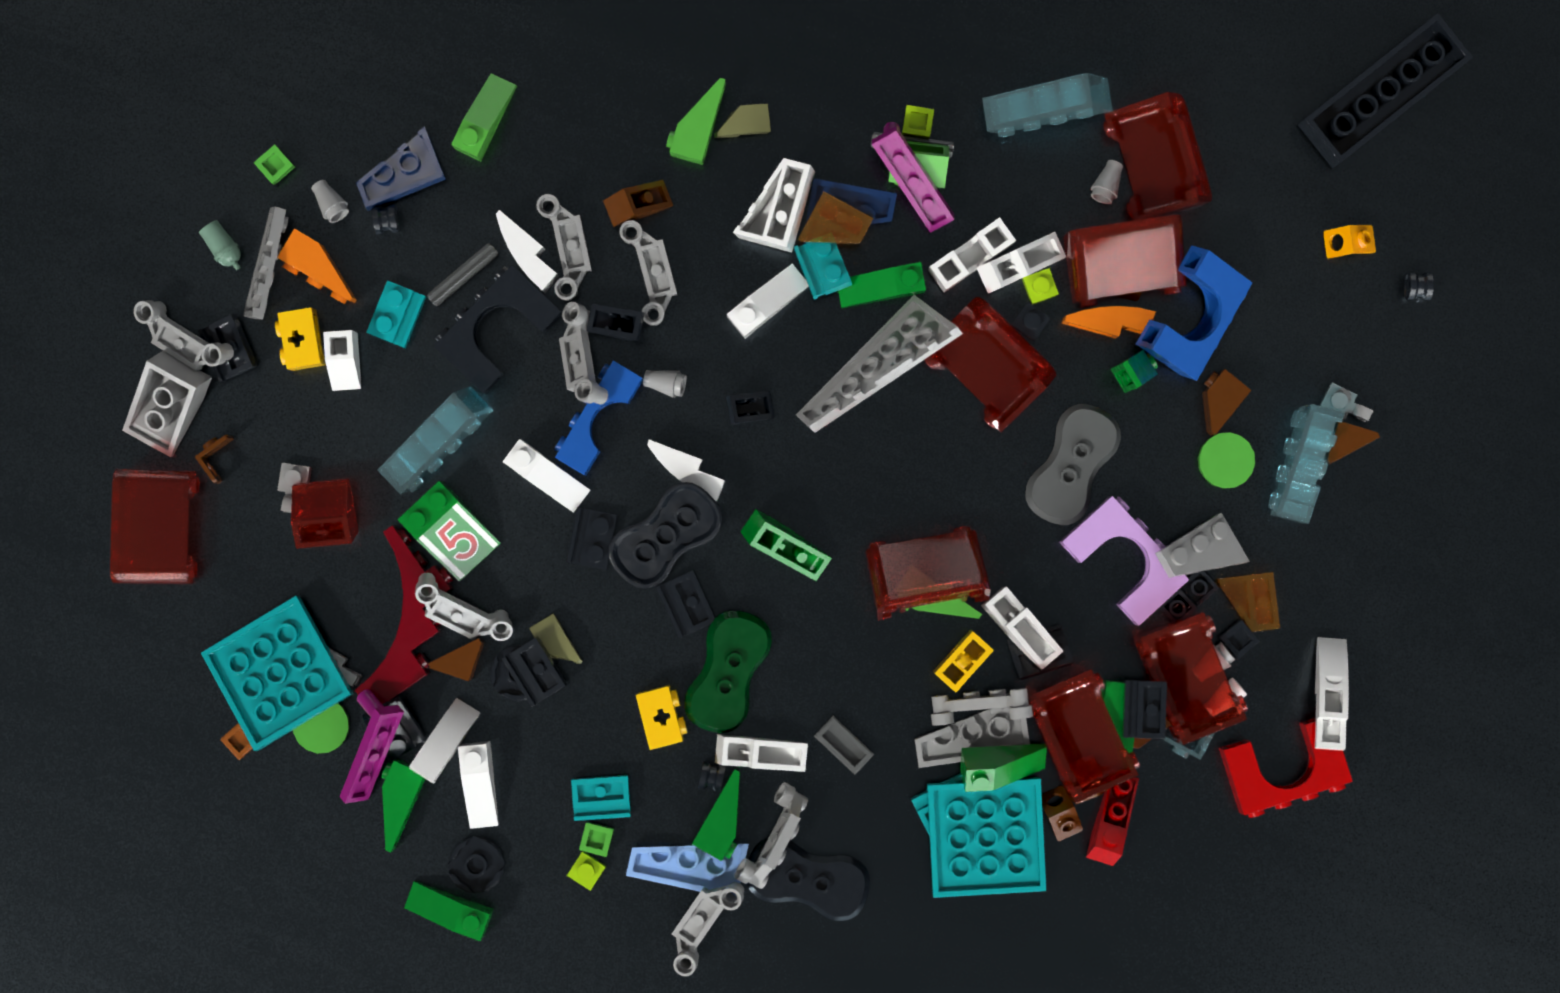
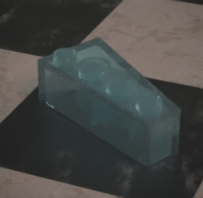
M1090 73L982 98L987 132L997 133L998 137L1012 136L1015 134V130L1033 131L1040 129L1041 125H1058L1066 123L1067 120L1089 118L1094 115L1113 112L1108 78Z
M471 386L453 392L378 469V472L400 495L408 491L414 493L424 484L425 481L422 478L429 472L431 474L434 473L444 463L442 459L448 454H453L463 444L461 441L468 435L473 434L482 425L481 422L494 410Z
M1314 404L1301 406L1298 411H1294L1290 426L1294 427L1292 436L1286 439L1283 448V454H1286L1284 465L1279 466L1276 474V481H1279L1276 492H1272L1268 507L1272 509L1270 515L1301 524H1309L1320 491V486L1316 485L1317 479L1321 480L1326 473L1328 463L1327 458L1324 457L1326 452L1328 453L1331 447L1335 445L1337 435H1335L1333 430L1336 421L1342 423L1344 412Z

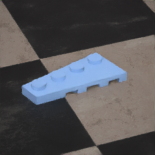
M738 844L730 859L724 857L722 862L693 845L633 847L626 876L701 892L703 887L711 890L730 885L733 882L740 883L741 881L735 879V872L740 862L746 858L749 844Z

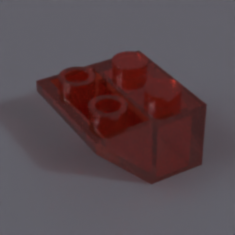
M349 479L293 484L291 525L296 549L351 544L359 530Z

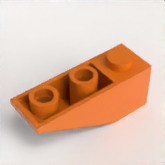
M294 228L277 258L284 261L282 267L296 276L299 271L309 276L306 282L320 290L323 285L332 290L330 296L345 304L349 300L355 304L357 299L325 247Z

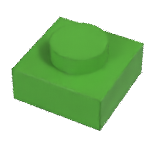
M275 144L254 162L273 185H276L295 168Z
M587 821L579 850L607 857L614 828Z

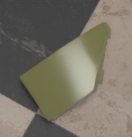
M768 104L740 105L727 117L728 119L715 132L714 137L729 138L771 132Z
M554 614L529 628L534 638H540L551 658L569 660L577 664L583 662Z

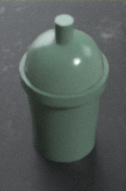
M218 220L212 221L199 231V234L214 255L216 262L223 266L233 265L236 271L241 268L238 264L241 257L240 246L234 242Z

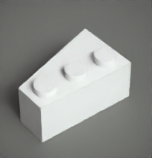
M783 158L763 187L764 190L756 202L751 205L748 210L749 212L733 233L740 239L792 253L815 175V170L812 166Z

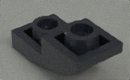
M1207 571L1190 574L1187 577L1189 581L1159 607L1176 626L1195 612L1200 604L1220 588V585Z

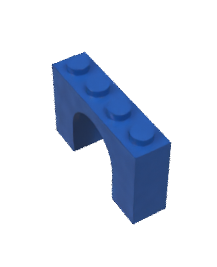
M1191 245L1178 271L1196 283L1203 292L1205 309L1200 323L1190 333L1180 335L1166 324L1149 319L1136 345L1177 374L1197 381L1214 350L1219 345V341L1228 325L1232 322L1241 302L1245 299L1252 282L1210 250Z

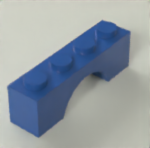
M612 361L611 365L606 363L598 375V378L601 379L599 385L608 391L607 401L601 405L594 402L591 404L586 403L587 405L581 414L576 412L569 423V427L572 430L567 438L564 436L560 438L554 451L558 452L555 456L556 459L585 476L600 454V450L597 448L592 437V425L596 415L601 409L613 403L630 404L643 382L642 377L615 361Z

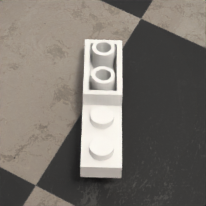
M1317 637L1315 748L1344 751L1346 747V720L1348 719L1349 704L1346 639Z

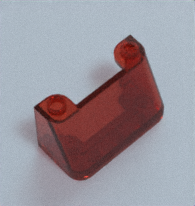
M1165 92L1104 114L1106 119L1104 122L1105 132L1109 138L1112 137L1120 144L1134 195L1130 196L1127 209L1135 223L1200 206L1212 201L1211 188L1188 108L1181 94Z
M1169 215L1069 231L1063 237L1073 304L1081 303V307L1098 305L1097 300L1104 297L1157 289L1164 290L1165 295L1181 293V288L1186 286V276L1178 271L1184 259L1181 215Z
M975 297L951 321L963 334L924 359V361L932 369L938 368L943 370L948 368L986 406L984 408L986 423L990 427L997 428L1002 432L1049 386L1056 377V372L1051 364L988 302L981 297Z
M116 469L114 471L112 481L110 575L113 583L193 584V578L197 577L198 567L197 562L193 561L191 556H188L189 499H193L194 494L199 492L200 482L199 477H196V471Z
M959 527L954 529L953 533L887 544L885 541L870 544V548L865 551L878 620L892 618L891 612L897 611V608L902 613L906 612V608L956 599H961V602L967 601L968 596L974 598L975 603L989 600L991 589L977 532L970 530V527Z
M1204 612L1133 637L1149 680L1167 682L1166 719L1171 724L1169 730L1174 740L1182 745L1247 720L1244 713L1248 711L1246 702L1242 695L1237 696L1231 690L1211 640L1213 638L1212 632L1216 631L1215 625L1209 615L1205 616Z
M1092 669L1028 695L1029 705H1032L1033 718L1064 788L1074 803L1139 776L1136 770L1140 767L1138 759L1133 751L1128 753L1126 748H1124L1101 697V689L1105 688L1099 673L1093 674Z

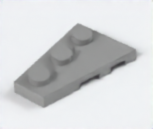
M1222 513L1213 516L1155 553L1169 578L1250 562Z

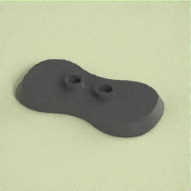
M1077 404L1068 408L1061 415L1056 426L1053 450L1047 461L1032 474L1026 486L1027 504L1036 515L1058 525L1073 524L1084 516L1090 504L1093 480L1098 470L1116 453L1121 440L1119 424L1109 413L1093 405Z

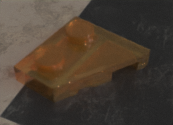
M823 191L798 241L860 244L873 218Z
M1273 572L1217 579L1219 586L1252 632L1280 628Z

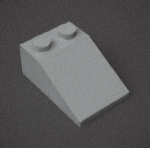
M165 351L158 353L146 361L122 431L172 457L200 408L212 377L200 370H193Z

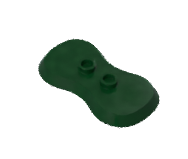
M726 611L718 615L709 626L706 638L707 656L704 667L688 688L684 699L685 713L688 719L696 726L711 732L727 733L737 729L746 719L749 711V686L752 676L765 660L771 648V632L763 620L742 611Z

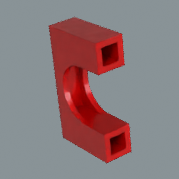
M1316 717L1299 722L1308 750L1309 761L1302 777L1290 785L1276 786L1265 780L1260 772L1250 741L1245 739L1219 747L1239 813L1248 815V818L1257 817L1265 813L1264 809L1275 806V809L1286 808L1292 805V800L1302 798V801L1319 797L1318 792L1324 790L1337 792L1345 789V784L1353 782L1342 750L1315 748Z

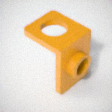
M1347 225L1324 231L1327 258L1376 252L1372 225ZM1337 234L1343 238V246L1338 251L1332 245L1333 237Z

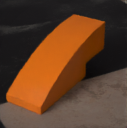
M1125 306L1098 307L1066 315L1062 320V324L1116 339L1120 336L1121 329L1141 334L1149 319L1154 320L1156 311Z

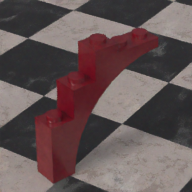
M392 525L383 533L395 553L401 572L403 588L402 617L396 638L386 658L372 676L355 689L357 695L364 690H371L382 704L387 701L390 702L431 673L428 669L429 661L422 652L417 654L415 649L440 633L442 629L439 626L440 623L425 617V604L420 603L416 599L415 587L419 576L423 573H431L435 576L440 590L448 593L454 589L451 584L454 579L445 567L440 569L438 565H434L427 570L425 566L428 564V561L419 550L414 551L409 544L412 538L403 527L399 529L397 525Z

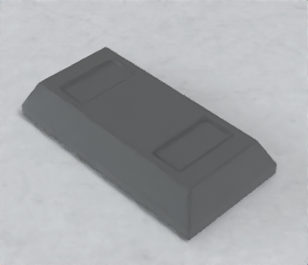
M834 716L814 735L818 741L854 774L874 755Z

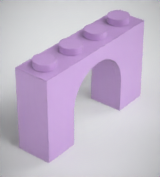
M1108 496L1059 542L1078 563H1082L1101 544L1113 537H1126L1134 541L1141 548L1146 562L1144 575L1140 582L1116 603L1124 614L1135 625L1139 626L1189 579L1185 575L1168 577L1155 554L1163 549L1165 545L1157 538L1154 541L1146 533L1149 528L1138 517L1134 520L1127 511L1130 508L1120 497L1115 499L1113 496Z

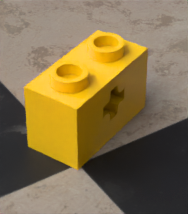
M310 307L278 313L279 320L275 321L277 336L282 337L283 348L280 349L282 365H286L287 369L291 371L326 365L317 310ZM298 334L304 336V340L300 341V346L294 343V339L298 338Z
M969 630L933 670V673L954 692H957L994 650L977 634Z
M670 685L637 693L636 699L649 749L652 750L683 742V734H687L684 717L678 718L676 707L680 706L677 690L671 691ZM659 709H663L664 713L670 714L665 724H662L661 720H656L655 718L659 714Z

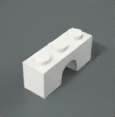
M999 217L956 250H952L931 265L928 271L945 293L975 272L977 267L986 264L1012 246L1016 240Z

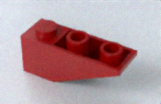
M1114 770L1111 771L1108 780L1110 789L1104 792L1092 830L1086 858L1114 866L1122 856L1139 778Z

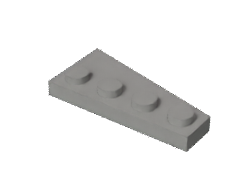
M270 207L243 313L244 317L263 320L269 289L274 279L275 260H278L277 256L281 251V244H279L281 233H285L288 224V217L285 216L286 209Z
M1009 707L984 710L914 739L919 768L961 762L962 748L1030 744L1026 718L1010 719Z

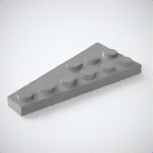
M913 295L796 416L813 432H817L963 333L956 325Z

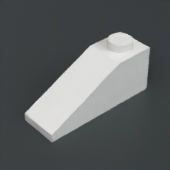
M791 264L727 314V318L746 339L809 287L808 283L796 267Z
M521 439L517 441L503 460V463L573 513L591 491Z
M490 741L461 744L458 746L459 764L470 829L498 826Z

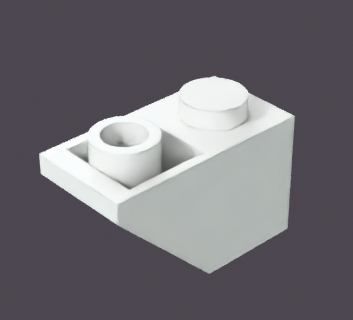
M353 330L323 332L325 362L332 391L361 389L358 333Z

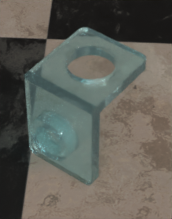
M1207 727L1194 751L1166 736L1163 740L1174 746L1172 751L1186 759L1190 754L1201 760L1215 730Z

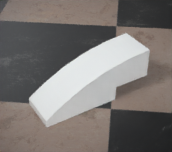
M499 210L496 213V217L508 249L525 274L546 293L559 278V275L539 259L545 249Z
M1053 232L977 267V270L987 292L991 293L1066 258V255L1056 232Z
M652 440L648 441L647 445L672 475L682 483L690 482L700 486L716 502L718 501L725 480L699 471L703 462L702 459Z
M1007 586L999 589L981 605L1004 633L1041 670L1063 652L1031 611L1023 607Z
M456 698L412 761L409 769L434 784L475 723L480 712Z
M717 734L715 763L755 769L805 772L808 743Z

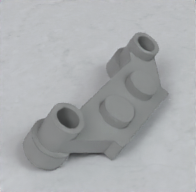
M545 194L538 199L536 206L538 212L543 217L549 218L552 221L564 274L555 283L554 290L560 299L569 301L576 297L578 288L586 273L592 271L580 215L573 216L563 208L555 196ZM547 204H554L552 211H545ZM571 286L572 291L566 295L563 294V288Z
M628 220L621 225L620 236L624 242L632 244L636 248L650 300L642 309V312H644L643 320L648 325L656 326L664 320L665 311L672 296L678 294L663 239L655 240L642 230L638 222ZM629 230H636L637 234L635 237L629 238L627 236ZM651 311H658L659 316L657 319L652 320L649 318V313Z
M145 300L135 305L134 316L138 322L148 325L153 337L151 343L193 370H201L203 365L206 364L208 366L221 365L233 357L234 350L230 344L218 342L209 344L168 318L166 315L167 309L163 302Z
M569 302L562 312L563 320L568 323L564 336L559 338L567 390L575 392V396L579 401L588 404L594 402L601 405L607 401L608 391L597 384L595 380L587 332L590 311L586 310L585 306L579 303Z
M423 573L419 576L415 587V596L420 603L425 604V617L472 640H475L477 636L491 635L497 641H505L511 637L513 633L512 621L505 610H497L494 613L488 614L440 590L433 574Z
M1027 688L1012 689L1007 694L1006 689L989 690V695L980 696V691L964 692L963 698L949 699L948 695L931 697L933 706L931 721L933 726L955 723L953 712L1009 707L1010 719L1033 717L1032 705H1029Z
M786 782L780 785L774 797V802L784 807L758 860L754 863L744 858L736 869L735 879L744 884L749 882L760 889L764 888L771 870H775L776 866L783 862L786 856L785 848L789 840L794 839L799 831L800 826L798 823L801 819L799 816L805 809L808 798L796 792V788Z
M733 882L730 885L711 890L703 887L672 932V935L676 937L678 951L673 966L679 975L689 976L697 968L699 959L697 946L724 908L735 910L741 905L744 899V887L740 883Z

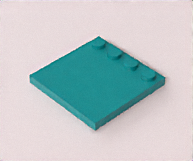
M300 596L291 598L201 652L254 751H259L353 695L350 686Z
M1040 777L1022 778L993 791L965 792L963 781L927 783L933 898L1046 891Z

